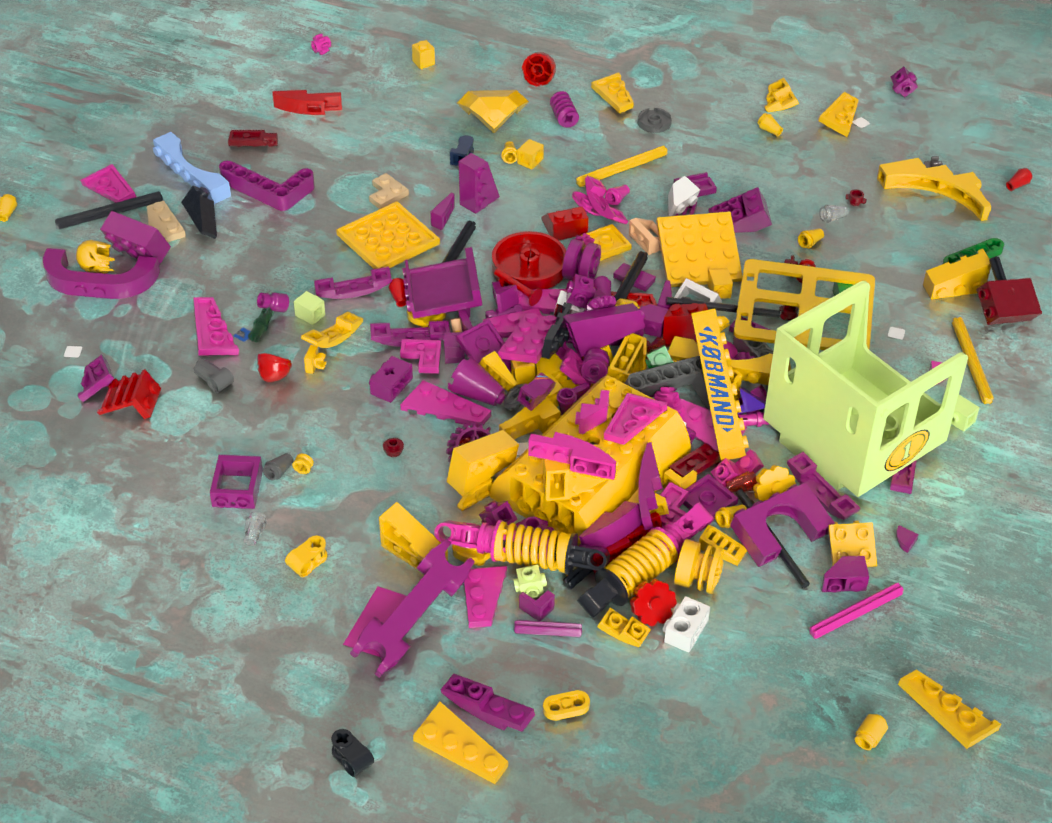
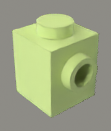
M306 291L294 301L295 316L314 325L325 316L324 300Z
M958 395L951 424L964 432L976 422L979 407Z

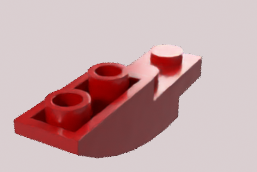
M307 90L273 91L274 107L287 112L305 115H325V111L342 110L341 92L307 94Z

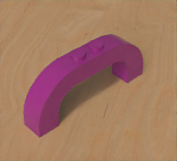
M47 248L43 256V265L48 283L56 291L67 295L107 299L129 298L149 289L156 282L160 274L158 258L139 256L131 270L122 274H103L68 270V259L66 251L63 249Z

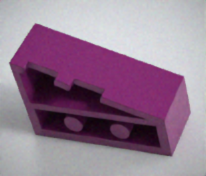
M470 153L459 161L460 205L475 214L500 196L488 162Z

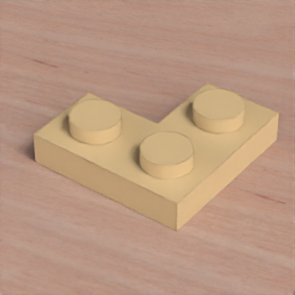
M385 173L372 180V185L379 191L369 196V202L381 209L408 196L409 189Z

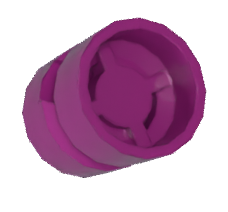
M595 348L585 354L581 374L587 382L594 384L602 377L607 376L610 360L604 350Z

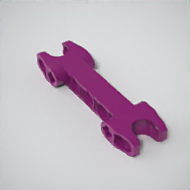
M447 538L431 549L416 569L424 575L423 578L383 624L374 617L363 629L356 645L350 652V655L355 658L365 649L376 650L381 656V664L374 674L379 678L394 667L411 647V645L403 640L404 636L439 594L445 591L452 597L464 583L471 567L475 563L472 558H469L460 566L450 564L446 560L445 552L452 542Z

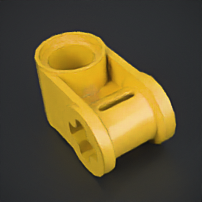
M318 535L311 536L296 549L288 553L285 558L286 565L300 577H306L312 570L327 560L325 539Z

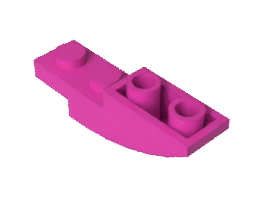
M555 432L553 438L535 434L530 435L528 456L570 464V471L611 480L615 479L616 461L598 447L579 438Z

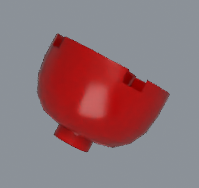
M535 52L529 55L522 65L524 78L533 86L548 84L556 73L554 59L544 52Z

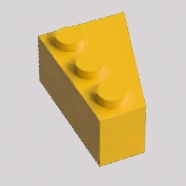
M634 333L625 336L608 368L607 375L613 377L622 374L627 379L632 373L646 370L647 338Z

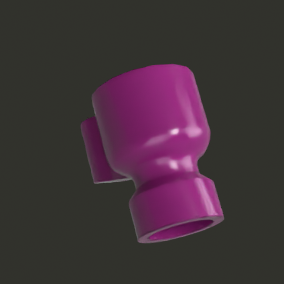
M261 292L257 297V306L266 309L269 307L271 311L284 313L289 307V297L284 293L273 292L269 294Z

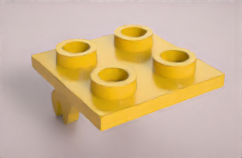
M856 520L853 521V524H838L835 522L834 525H828L832 566L842 556H865L867 567H877L873 522L859 523Z

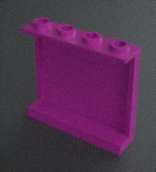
M472 247L465 248L466 258L413 269L409 268L408 259L405 260V268H402L406 305L408 312L412 311L413 319L483 306Z

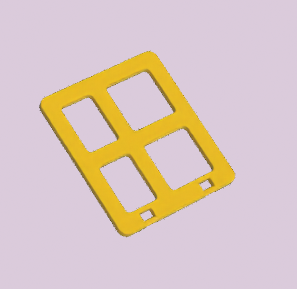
M748 259L744 264L734 336L743 340L775 344L776 331L753 328L751 326L755 302L795 306L799 308L798 316L830 299L815 295L816 281L822 280L853 285L860 281H866L870 284L866 339L867 347L870 349L875 278L870 274ZM759 273L802 278L801 293L794 294L758 289ZM747 276L754 277V281H748ZM852 305L839 312L851 314ZM741 316H747L748 321L741 320ZM810 329L794 337L806 348ZM822 337L819 350H826L842 340Z

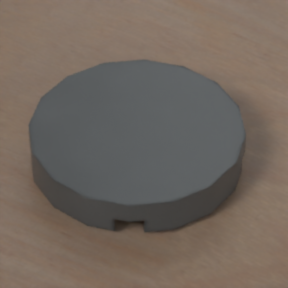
M650 108L641 111L638 115V125L644 131L660 133L671 127V115L664 109L654 108V110H649Z

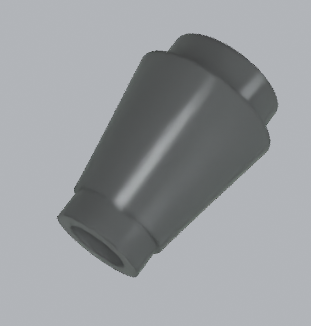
M285 453L267 461L263 467L264 475L269 480L280 479L293 463L292 456Z

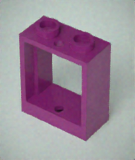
M218 455L210 489L212 507L255 509L263 473L261 456ZM223 475L251 477L249 489H220Z

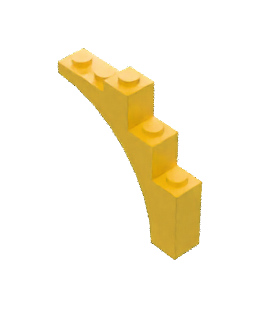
M919 158L879 165L877 180L884 189L914 188L939 193L967 207L980 221L988 220L991 204L980 191L981 180L974 172L953 175V172L949 170L947 165L926 168Z
M556 353L550 359L541 357L537 364L534 363L535 378L538 374L544 373L556 382L553 390L532 411L524 407L515 416L499 424V431L504 430L515 440L536 429L544 433L560 418L561 411L557 408L559 406L557 394L563 389L560 382L568 380V376L560 370L562 360Z

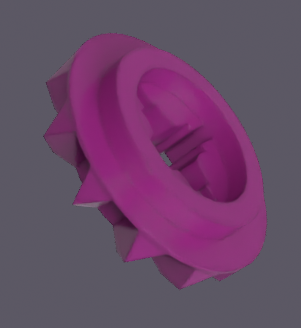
M601 295L589 301L585 310L591 311L613 307L617 301L614 296Z

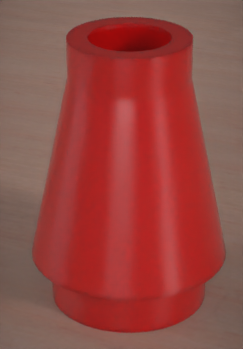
M1027 168L1018 169L1011 179L1006 182L1007 189L1013 191L1029 184L1033 178L1031 171Z
M402 278L392 279L388 287L396 305L404 307L406 306L404 280Z

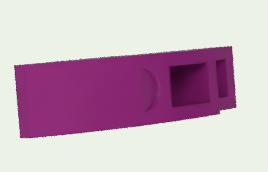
M454 673L440 689L443 695L460 708L503 731L510 727L523 732L535 716L533 708L494 694L492 687Z

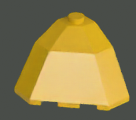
M517 90L468 91L457 102L468 115L474 114L493 133L514 113L518 114L529 103Z

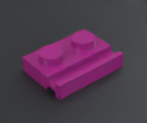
M707 172L686 176L700 189L697 197L716 193L717 187L712 179L708 177ZM682 177L674 179L673 183H675Z

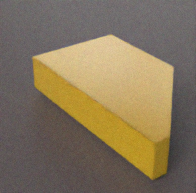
M489 478L465 494L457 504V508L464 511L490 496L493 478Z

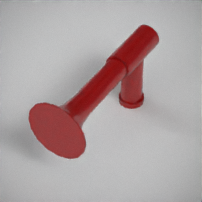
M497 268L494 275L499 278L498 281L501 287H504L505 283L516 285L517 290L528 297L530 306H534L539 302L543 293L542 289L531 290L502 269Z

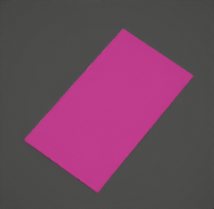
M377 586L343 645L354 648L359 636L368 623L376 617L384 624L406 598V595ZM374 649L363 650V652L381 657Z

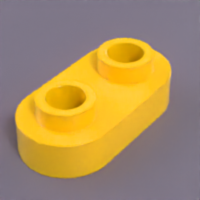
M581 690L551 695L543 702V713L550 720H561L583 715L589 710L590 698L587 693Z

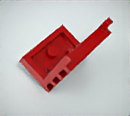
M146 369L142 370L139 375L136 372L132 373L129 378L124 375L119 381L115 378L107 386L109 388L101 409H98L97 413L101 415L133 405L144 419L150 418L161 387Z

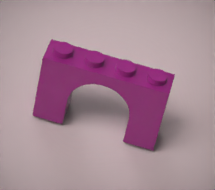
M805 482L799 486L795 484L781 494L777 492L764 502L762 500L757 501L746 510L744 508L738 510L733 515L734 518L730 526L757 566L760 567L777 559L782 549L767 527V517L782 514L793 518L801 526L811 542L828 535V525H834L835 522Z

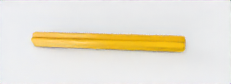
M660 146L579 176L576 178V184L579 187L586 186L585 178L587 175L602 180L666 156L668 150L665 146Z
M961 317L953 318L952 325L963 353L968 356L967 364L980 398L984 404H991L994 397L964 320Z

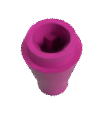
M627 185L610 188L605 194V199L610 205H618L630 193V189Z

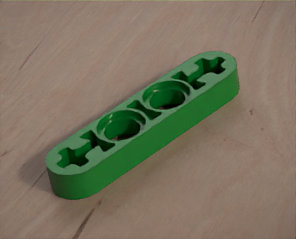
M998 238L988 239L944 257L943 264L947 262L952 264L960 261V257L965 255L967 258L978 254L977 251L984 249L989 259L999 256L1003 252L1004 242Z

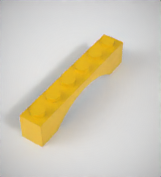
M675 336L668 350L673 362L700 356L698 344L693 339ZM769 353L753 359H730V361H726L727 366L732 365L734 378L741 374L742 381H748L753 384H769L773 354ZM789 360L788 371L791 370L790 360Z

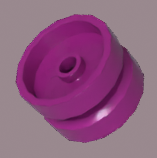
M573 238L565 254L562 269L563 278L572 281L574 275L578 274L595 279L600 264L601 245L591 242L585 245L584 241Z

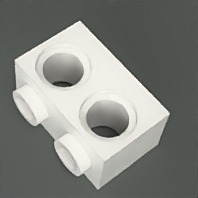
M685 596L681 604H676L671 620L667 619L664 624V642L689 653L709 620L710 606Z

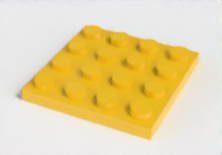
M398 201L336 229L337 236L373 269L392 268L440 244V238Z
M731 212L657 217L656 223L666 280L670 281L671 287H681L686 278L699 285H706L709 281V270L728 269L732 282L742 281L743 275Z

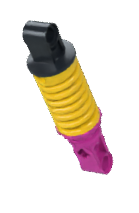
M699 502L675 523H667L662 528H651L646 536H643L604 568L598 570L595 573L597 584L583 593L577 602L591 618L597 616L610 603L624 606L628 602L629 597L635 595L634 589L641 582L646 581L650 583L651 580L659 576L660 573L664 572L673 563H677L685 539H691L699 531L704 530L715 518Z
M500 519L495 526L489 525L486 522H483L480 526L474 523L448 520L438 524L434 531L438 541L443 542L447 538L452 542L451 544L464 548H476L477 552L481 554L484 552L490 553V557L494 562L508 561L509 563L516 562L518 565L524 564L525 566L538 565L545 570L549 568L551 571H556L558 569L566 575H571L574 566L601 570L610 562V553L607 549L578 543V534L574 532L566 534L565 532L558 533V531L553 530L550 534L549 529H544L542 532L541 528L537 527L534 530L532 526L525 528L521 524L517 528L515 523L507 525L506 522ZM444 526L450 528V537H447L443 533ZM595 553L603 556V564H597L594 561L593 556Z

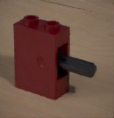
M998 256L990 258L989 262L995 281H987L976 289L987 325L1031 321L1041 315V307L1031 278L1007 280L1000 258Z

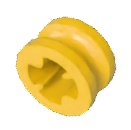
M301 453L296 456L292 467L300 474H308L314 461L309 455Z

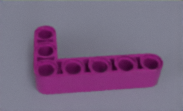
M223 161L219 164L220 175L229 182L231 188L280 211L290 209L315 188L313 171L308 168L299 170L285 182L279 184L233 161Z

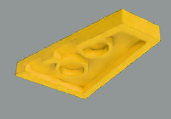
M619 72L591 82V88L617 112H625L634 107V102L629 91L626 90L625 83L621 80Z

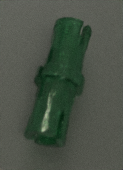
M263 308L259 317L254 320L253 328L248 334V338L252 342L256 336L255 342H259L264 331H267L269 328V322L274 315L270 308L267 313H265L267 309Z

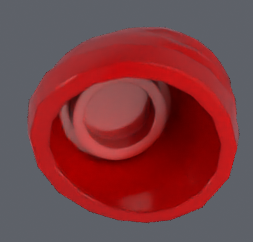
M267 353L258 354V372L265 382L279 381L290 372L292 367L291 360Z

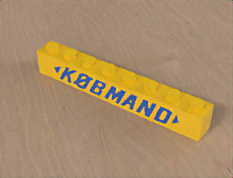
M716 309L691 313L721 461L725 458L731 460L746 456L745 448H749L746 435L742 436L741 430H745L743 418H738L737 414L741 412L739 400H734V395L738 394L736 384L730 381V378H734L732 365L727 366L726 362L730 361L728 349L723 347L724 344H727L725 332L720 333V328L723 327L722 318L717 316Z

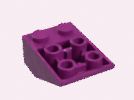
M759 187L708 209L709 213L731 212L734 233L757 232L772 225L766 200Z

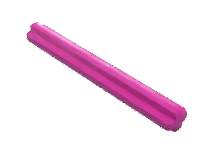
M894 583L810 626L809 633L814 639H817L901 596L904 589L899 583Z

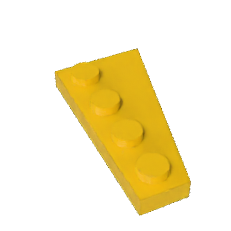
M917 669L900 678L898 685L966 749L999 730L1001 723L995 719L990 721L982 716L984 712L974 707L971 709L961 702L962 698L956 694L946 693L942 690V685Z
M440 701L413 735V741L493 784L497 783L508 768V760Z

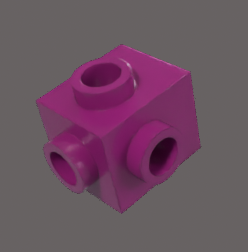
M904 66L890 76L893 82L892 88L897 94L900 93L906 97L918 88L916 83L917 77Z
M575 274L572 281L569 280L566 286V303L585 309L590 299L594 298L596 288H593L594 279Z
M492 501L485 505V510L479 514L482 523L486 522L493 526L496 525L499 519L506 522L507 525L518 520L508 501L497 503Z

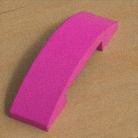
M587 175L585 178L586 192L595 211L607 219L627 224L628 220L622 211L610 207L603 197L607 189L602 182Z

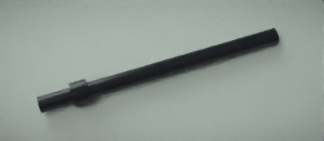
M666 297L667 305L706 304L708 310L716 309V311L737 313L738 305L691 300L690 297ZM754 307L753 315L779 318L780 310Z
M743 489L736 492L737 497L747 509L755 503L749 499ZM767 524L768 529L782 548L779 556L801 587H808L810 585L809 581Z

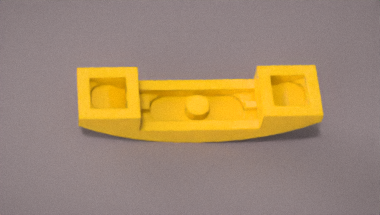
M346 312L336 317L335 325L321 332L313 329L301 335V339L320 348L334 347L349 338L363 323L364 318Z

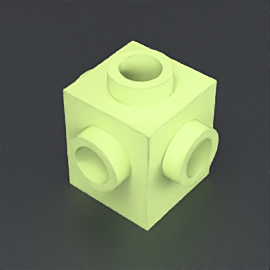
M538 565L516 569L517 578L513 579L516 592H524L534 600H537L544 594L543 587L547 586L545 573H540Z

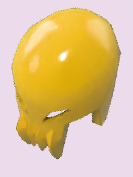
M86 240L78 246L76 260L81 269L86 272L103 274L115 271L109 268V261L115 260L110 257V244L96 240Z

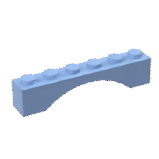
M169 132L153 139L154 154L160 157L166 165H169L176 174H179L191 186L206 188L210 192L209 195L213 199L214 204L231 197L229 182L222 175L196 168L184 159L181 140L175 134Z

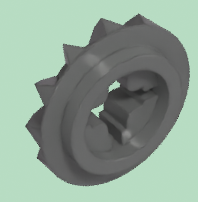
M526 383L513 387L507 393L503 402L506 409L510 411L519 409L522 404L517 401L520 388Z

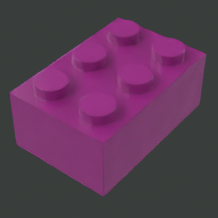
M113 211L110 212L100 228L105 235L104 238L112 243V248L118 252L125 251L133 258L139 256L158 258L160 265L171 248L157 228Z

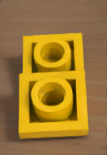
M611 607L597 626L610 636L636 647L641 646L651 630L633 616L628 620Z

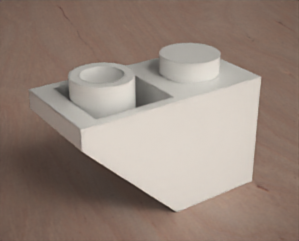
M686 176L673 183L668 194L669 216H675L677 213L681 214L687 206H693L698 200L697 196L700 189Z

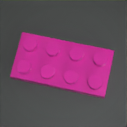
M535 313L525 314L498 351L499 357L506 360L537 364L542 357L544 339L552 324L555 325L557 317L553 315L542 316Z

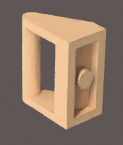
M631 219L629 221V235L648 255L661 251L657 224L652 220ZM651 229L658 237L653 236L648 230Z

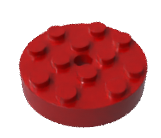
M532 231L514 233L504 237L495 245L492 251V271L494 274L495 270L500 268L531 290L539 288L549 289L560 283L563 279L562 269L566 248L559 240L545 233Z

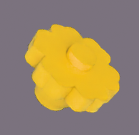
M773 465L770 470L763 468L756 476L758 483L753 486L754 496L756 499L764 502L777 492L781 494L795 485V477L789 474L787 468Z

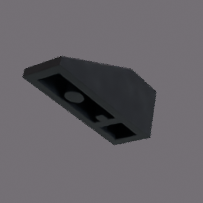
M193 185L181 203L199 232L215 239L217 237L214 201L206 188H199Z

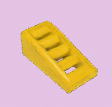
M495 351L483 357L479 362L507 392L518 384Z
M711 525L706 527L699 538L702 551H705L708 545H712V555H714L716 548L721 547L724 550L723 560L736 566L739 565L747 553L743 545ZM734 550L737 551V553L735 554V556L732 555V552H733Z

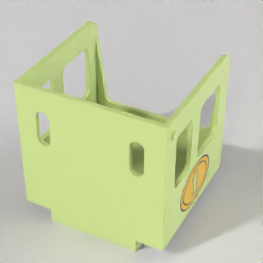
M860 281L777 328L763 418L780 432L779 442L794 455L804 452L817 465L816 471L836 490L846 487L857 497L947 441L968 356L960 352L910 382L873 354L866 344L870 284L866 281ZM852 305L846 337L819 353L824 322L832 315ZM810 329L806 348L794 337ZM791 357L795 361L796 367L788 371ZM948 378L942 404H939L927 395L925 391Z

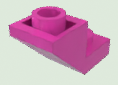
M601 390L600 398L595 399V404H581V411L576 412L575 424L579 425V434H584L607 421L609 406L608 390Z
M750 449L746 452V456L741 457L736 463L725 458L711 473L720 484L726 487L750 480L764 465L756 452Z

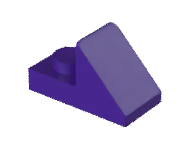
M740 388L743 404H740L741 412L737 414L765 408L766 402L745 388Z

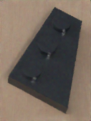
M564 302L562 313H558L555 325L552 324L544 339L543 358L550 359L554 353L558 352L560 347H563L564 342L568 341L570 336L563 316L571 314L572 304Z

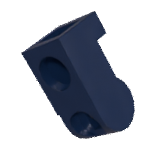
M464 135L459 138L457 148H451L450 165L459 166L461 159L470 153H474L473 137Z

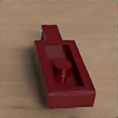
M231 130L228 145L236 147L278 146V134L266 133L265 130Z

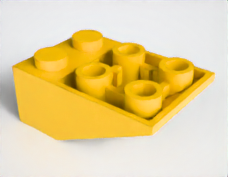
M598 447L610 455V447ZM543 459L545 501L569 500L609 480L570 471V464Z

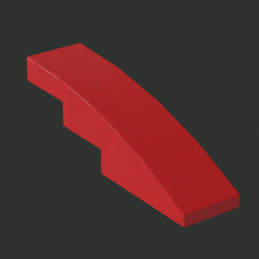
M656 511L651 513L653 528H662L660 515ZM643 523L626 537L605 548L610 553V562L615 560L643 536H646L649 530L644 529ZM595 553L593 556L594 561L597 564H603V556Z

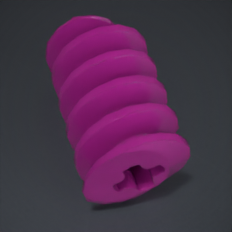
M559 91L553 94L550 99V106L558 123L566 128L574 126L579 120V114L569 94L566 91Z

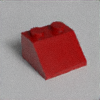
M583 206L547 213L541 217L549 235L557 240L574 238L577 235L581 236L583 233H588L589 217Z
M697 303L671 305L664 316L663 345L670 347L675 336L693 339L697 343L691 313L708 310L707 305Z

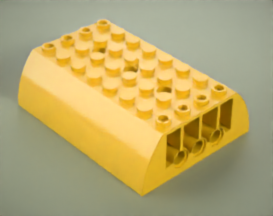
M607 375L598 380L541 436L553 438L555 432L579 438L588 443L595 442L597 443L594 444L596 447H610V456L616 461L615 479H609L569 500L545 501L543 458L528 456L527 448L494 480L490 490V498L497 502L508 501L512 510L525 518L537 517L541 520H546L548 527L554 528L558 533H577L578 543L581 544L579 536L604 512L613 513L624 501H628L639 488L641 462L647 443L652 442L661 484L663 485L664 473L669 470V466L691 453L689 434L679 413L667 406L665 412L625 445L604 440V432L627 393L653 399ZM601 390H608L609 406L607 421L584 434H579V425L575 424L576 412L581 411V404H595V399L600 398Z

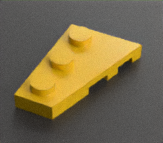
M843 92L820 115L818 121L848 137L859 99Z

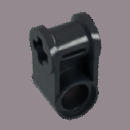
M339 729L332 734V755L350 776H357L374 763V757L370 750L362 745L349 730Z

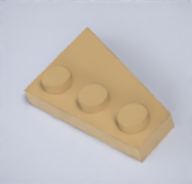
M165 201L147 206L148 225L157 228L167 242L186 237L185 230Z

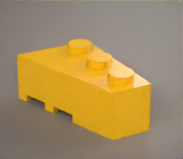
M984 249L978 250V254L968 258L966 255L960 257L961 260L950 264L947 262L926 270L923 286L930 299L977 293L976 289L988 281L991 270L989 257Z
M504 430L453 448L446 482L463 497L513 463L517 457L519 444Z
M398 502L379 516L381 546L415 569L431 549L441 543ZM447 549L446 552H445V557H446V560H447V561H448V549Z

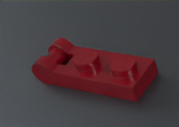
M705 443L670 465L669 469L682 478L692 470L696 471L698 475L710 466L719 464L721 462L719 451L715 452L711 445Z

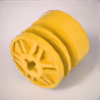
M685 539L677 563L675 585L690 588L693 580L696 579L698 580V591H702L705 582H707L706 593L712 594L715 586L719 583L723 569V548L717 547L714 556H712L713 546L708 545L703 554L700 553V542Z

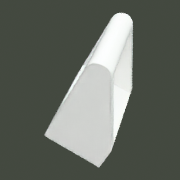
M687 278L674 297L682 298L691 294L703 301L722 303L719 294Z

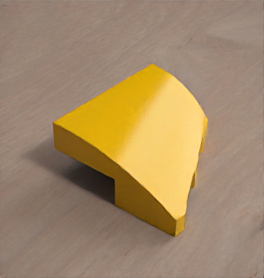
M785 78L768 86L769 93L766 97L767 105H765L767 112L781 111L799 104Z

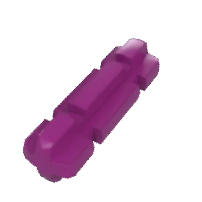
M517 304L500 313L498 309H495V311L493 309L487 310L485 317L491 318L523 311V308L520 304Z

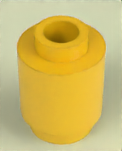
M868 714L855 733L856 744L864 750L875 748L888 730L886 720L881 715Z

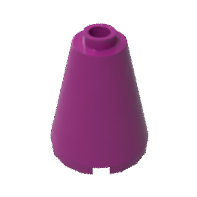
M468 355V360L463 359L453 372L451 378L454 381L452 384L448 383V390L492 406L501 405L506 396L504 394L505 389L473 357Z

